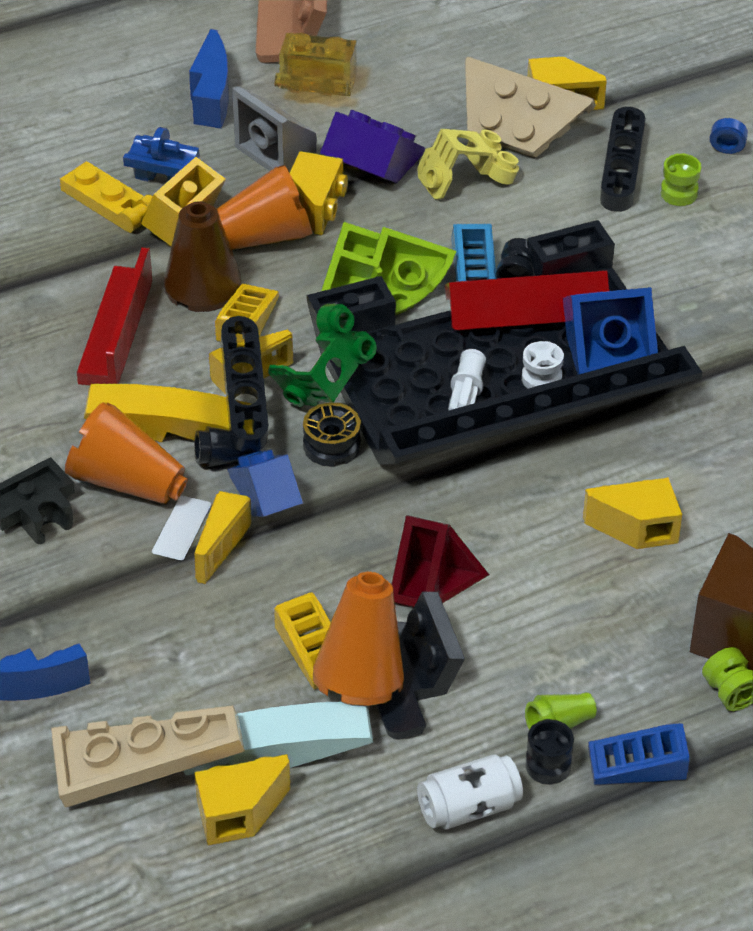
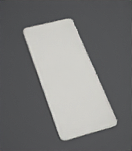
M180 496L152 549V553L176 560H184L211 503L187 496Z

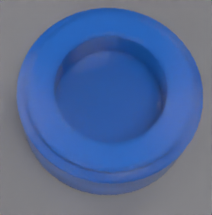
M733 118L720 119L712 126L710 143L719 152L726 154L738 153L746 145L748 130L739 120Z

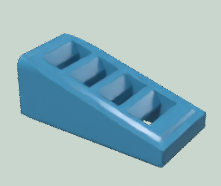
M453 224L451 242L452 250L456 251L453 259L456 281H466V278L496 279L492 224ZM482 246V249H463V247ZM464 257H483L484 259H464ZM465 267H485V270H465Z

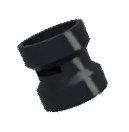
M514 238L506 242L501 253V261L496 270V279L535 276L527 247V239Z
M551 719L542 720L532 725L528 731V750L525 768L528 775L541 784L552 785L560 783L571 772L574 735L565 723Z

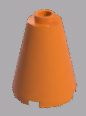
M285 165L275 167L217 208L232 250L301 239L313 234L306 210L302 208L298 198L300 196Z
M102 402L92 411L79 431L80 434L84 435L79 448L72 445L68 453L65 473L79 481L166 504L170 499L178 500L188 482V478L183 476L185 467L115 405Z
M362 572L358 576L350 578L346 584L315 660L313 682L320 692L327 696L329 689L342 694L341 702L370 706L386 703L392 699L394 691L398 690L400 692L403 688L404 673L393 587L390 582L378 573Z

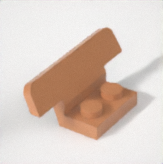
M259 0L256 55L258 61L262 63L282 62L285 55V44H313L327 13V0Z

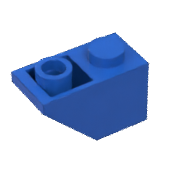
M272 449L263 452L260 450L238 457L239 465L227 469L239 494L248 496L251 499V515L253 517H264L303 504L288 454L274 456Z

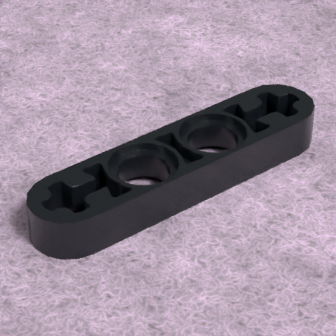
M635 107L619 108L612 117L601 183L600 203L604 208L614 212L628 210L634 201L646 119L645 114ZM625 124L632 125L631 130L624 129ZM617 145H629L633 148L623 149L617 147ZM614 168H625V169H628V170H630V171H628V172H618V171H614L613 169H614ZM615 187L622 188L621 194L614 193Z
M235 316L227 319L223 323L221 330V350L230 440L237 450L253 453L260 451L267 444L269 427L259 332L256 323L252 319ZM235 334H242L244 347L237 348ZM245 362L250 364L253 370L247 373H239L232 366L236 363ZM241 394H250L257 401L250 405H243L238 403L235 398ZM245 420H252L254 435L246 434L244 429Z

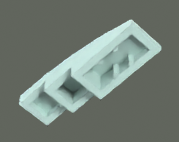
M316 702L238 713L237 716L239 718L245 752L190 768L183 772L188 776L194 774V772L227 763L234 765L254 761L260 757H275L285 754L288 755L289 765L292 768L373 743L368 706L350 705L343 702Z

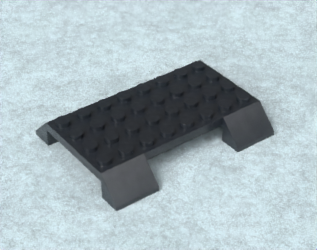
M599 220L527 238V247L535 276L607 271L609 291L628 290L613 269L615 243ZM382 276L306 295L316 338L320 334L316 324L319 309L325 304H342L354 316V325L350 331L367 332L376 342L377 348L374 357L365 364H358V367L342 389L341 394L346 404L358 413L361 420V432L379 464H397L702 378L703 374L685 346L668 350L657 332L658 353L577 375L567 340L565 322L453 330L451 312L449 310L396 324V301ZM539 341L551 342L559 346L564 353L563 366L561 367L562 379L532 388L525 387L522 382L524 349L531 343ZM318 344L320 354L322 355L324 350ZM468 349H476L482 352L486 357L481 377L483 382L482 392L476 397L474 404L448 410L452 395L451 379L458 371L462 352ZM330 359L326 366L334 381H337L341 375V367H337Z

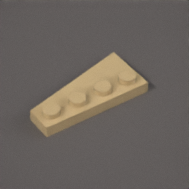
M233 705L175 712L172 719L156 721L150 715L134 717L132 724L109 727L107 721L88 723L86 730L69 731L67 726L51 727L58 792L65 808L245 752L239 718Z

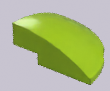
M343 222L321 291L382 276L396 301V315L413 308L415 304L438 287L451 267L456 251L386 227L382 228L381 233H377Z

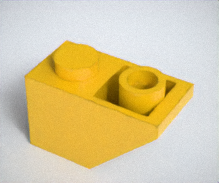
M299 151L290 175L300 195L298 198L302 208L306 210L312 231L315 234L323 235L328 221H334L336 217L338 198L344 197L346 194L348 176L343 175V159Z
M669 477L610 486L605 485L585 490L583 520L586 525L635 549L677 544L679 542L682 512Z
M287 754L275 757H260L254 761L229 766H214L208 770L194 772L197 804L207 845L254 837L290 791V765Z

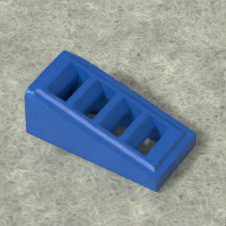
M683 723L667 724L588 742L594 785L687 779L689 751ZM664 752H671V754L664 755ZM644 753H652L653 758L645 759ZM625 754H632L634 762L626 763ZM605 755H614L616 766L607 768Z

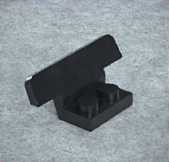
M422 591L413 610L408 614L407 622H397L404 673L403 688L400 692L398 690L394 691L390 701L376 704L386 733L393 739H403L423 733L426 722L417 701L447 694L465 660L438 592Z

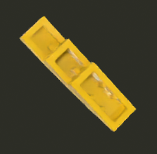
M91 384L88 389L83 419H87L100 403L104 402L107 404L108 402L120 409L155 441L163 442L167 432L194 440L196 431L205 430L206 426L229 430L227 401L224 396L176 387L141 384ZM236 400L238 403L243 404V405H250V404H251V403H247V402H243V401ZM245 420L244 429L246 433H253L252 420Z

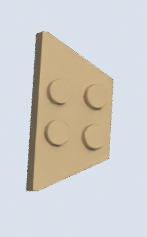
M468 56L465 60L467 130L476 131L478 134L482 130L493 131L501 137L500 144L502 147L537 158L549 147L554 139L562 137L571 129L570 124L585 111L589 114L596 105L593 98Z

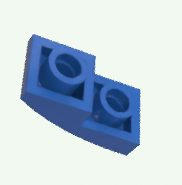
M80 643L64 650L55 651L40 660L36 659L30 648L0 660V700L17 701L44 698L91 684L87 655Z

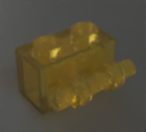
M286 33L279 53L280 73L276 72L275 87L288 89L289 92L294 93L306 91L320 93L321 96L332 97V95L350 97L357 75V40L312 36L305 33Z

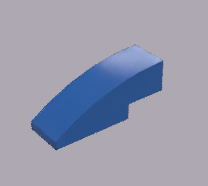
M210 29L189 70L193 121L196 125L222 129L229 103L227 55L218 31Z

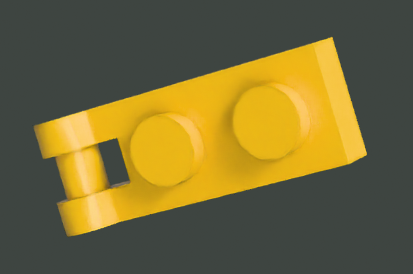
M88 161L60 178L61 191L129 233L141 226L152 199V195H141Z

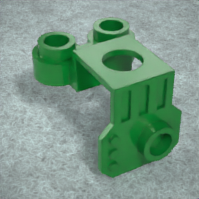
M325 304L319 309L316 324L320 334L315 341L324 352L310 372L295 371L285 365L269 366L268 374L283 390L282 394L285 399L293 405L299 407L303 405L317 406L319 401L334 402L358 367V364H365L374 357L377 348L375 340L367 332L350 331L354 325V316L345 305ZM330 359L337 367H341V375L335 382L329 381L325 372L326 365Z

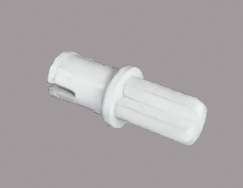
M468 349L462 352L458 371L451 379L452 395L448 410L474 404L476 397L482 392L483 382L481 377L485 366L484 363H486V357L482 352L476 349Z

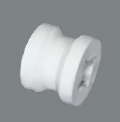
M539 341L531 343L524 349L522 382L525 387L532 388L562 379L561 367L563 366L564 353L559 346L551 342Z

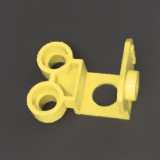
M440 129L433 146L425 150L417 167L418 178L431 196L438 200L444 198L452 182V168L459 154H465L480 174L488 175L493 180L502 184L513 183L519 171V166L517 165L519 160L513 154L501 151V137L493 131L482 130L478 134L476 131ZM457 138L468 139L467 146L459 142Z

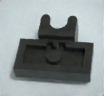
M51 457L0 483V529L2 531L21 521L22 528L37 544H43L45 542V535L41 532L43 525L53 522L60 525L64 530L72 528L74 521L73 511L66 498L75 493L74 482Z

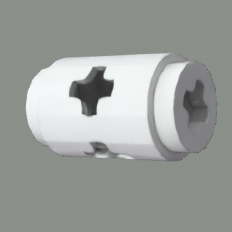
M493 754L428 775L425 782L418 783L417 795L421 811L428 825L431 828L441 826L443 829H449L511 809L514 802L522 799L523 787L518 769L509 756L500 758Z

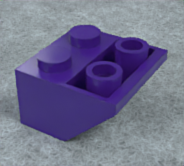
M350 110L348 116L337 111L335 112L320 154L341 158L343 163L398 183L423 155L425 147L414 142L416 135L406 132L402 128L384 121L379 122L370 116Z

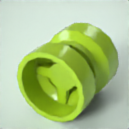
M685 153L674 154L666 158L663 167L664 179L661 184V197L664 201L675 206H686L696 201L699 190L697 181L701 175L700 161L694 156Z
M730 647L718 651L711 656L702 669V675L712 688L719 690L718 697L726 709L729 711H739L753 704V670H748V661L738 648Z

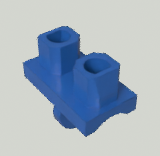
M158 127L154 136H135L130 151L123 156V164L126 167L133 168L135 179L143 181L154 180L157 173L167 175L168 182L195 157H200L199 148L170 140L169 130Z

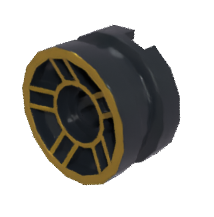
M331 402L319 404L310 409L303 420V449L306 456L314 463L334 467L335 462L343 461L347 464L354 460L360 452L361 420L358 413L347 405Z

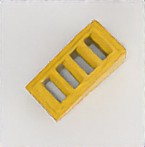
M242 283L215 320L216 340L221 341L223 323L235 316L252 319L258 327L260 336L279 298V291ZM235 334L237 343L244 341L242 334Z
M288 329L259 337L263 378L270 376L268 374L270 365L289 366L294 363L293 337ZM244 341L237 343V348L244 347ZM219 348L209 353L210 378L226 394L222 350ZM276 350V355L272 356V352ZM245 362L236 363L232 366L239 373H247L253 370V367Z
M222 491L216 494L194 553L195 577L198 583H207L250 527L251 499L248 496Z
M310 592L278 604L274 609L275 629L311 687L315 690L318 687L313 682V666L320 648L311 652H307V650L322 645L330 626V621L315 594ZM315 629V631L312 632V633L306 634V635L301 636V637L299 636L300 634H303V633H306V632H308V631H311V630Z

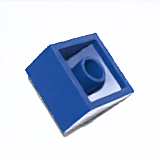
M651 287L576 294L563 298L566 335L577 375L658 353Z

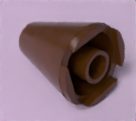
M196 201L184 206L179 212L164 276L165 294L175 305H177V301L188 305L189 311H214L223 308L240 287L241 274L217 209L208 203Z

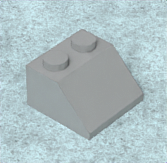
M240 86L232 89L235 147L268 171L285 165L289 173L299 151L317 154L316 133L310 127L305 126L290 116L285 110L280 109L257 94Z

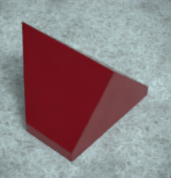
M406 515L391 583L395 603L414 607L422 591L438 592L442 603L490 575L450 524Z

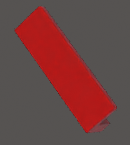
M141 248L135 268L113 267L77 370L78 384L89 386L91 384H119L153 282L150 248Z
M607 271L460 281L445 284L446 300H450L453 330L565 322L563 298L576 294L609 291Z

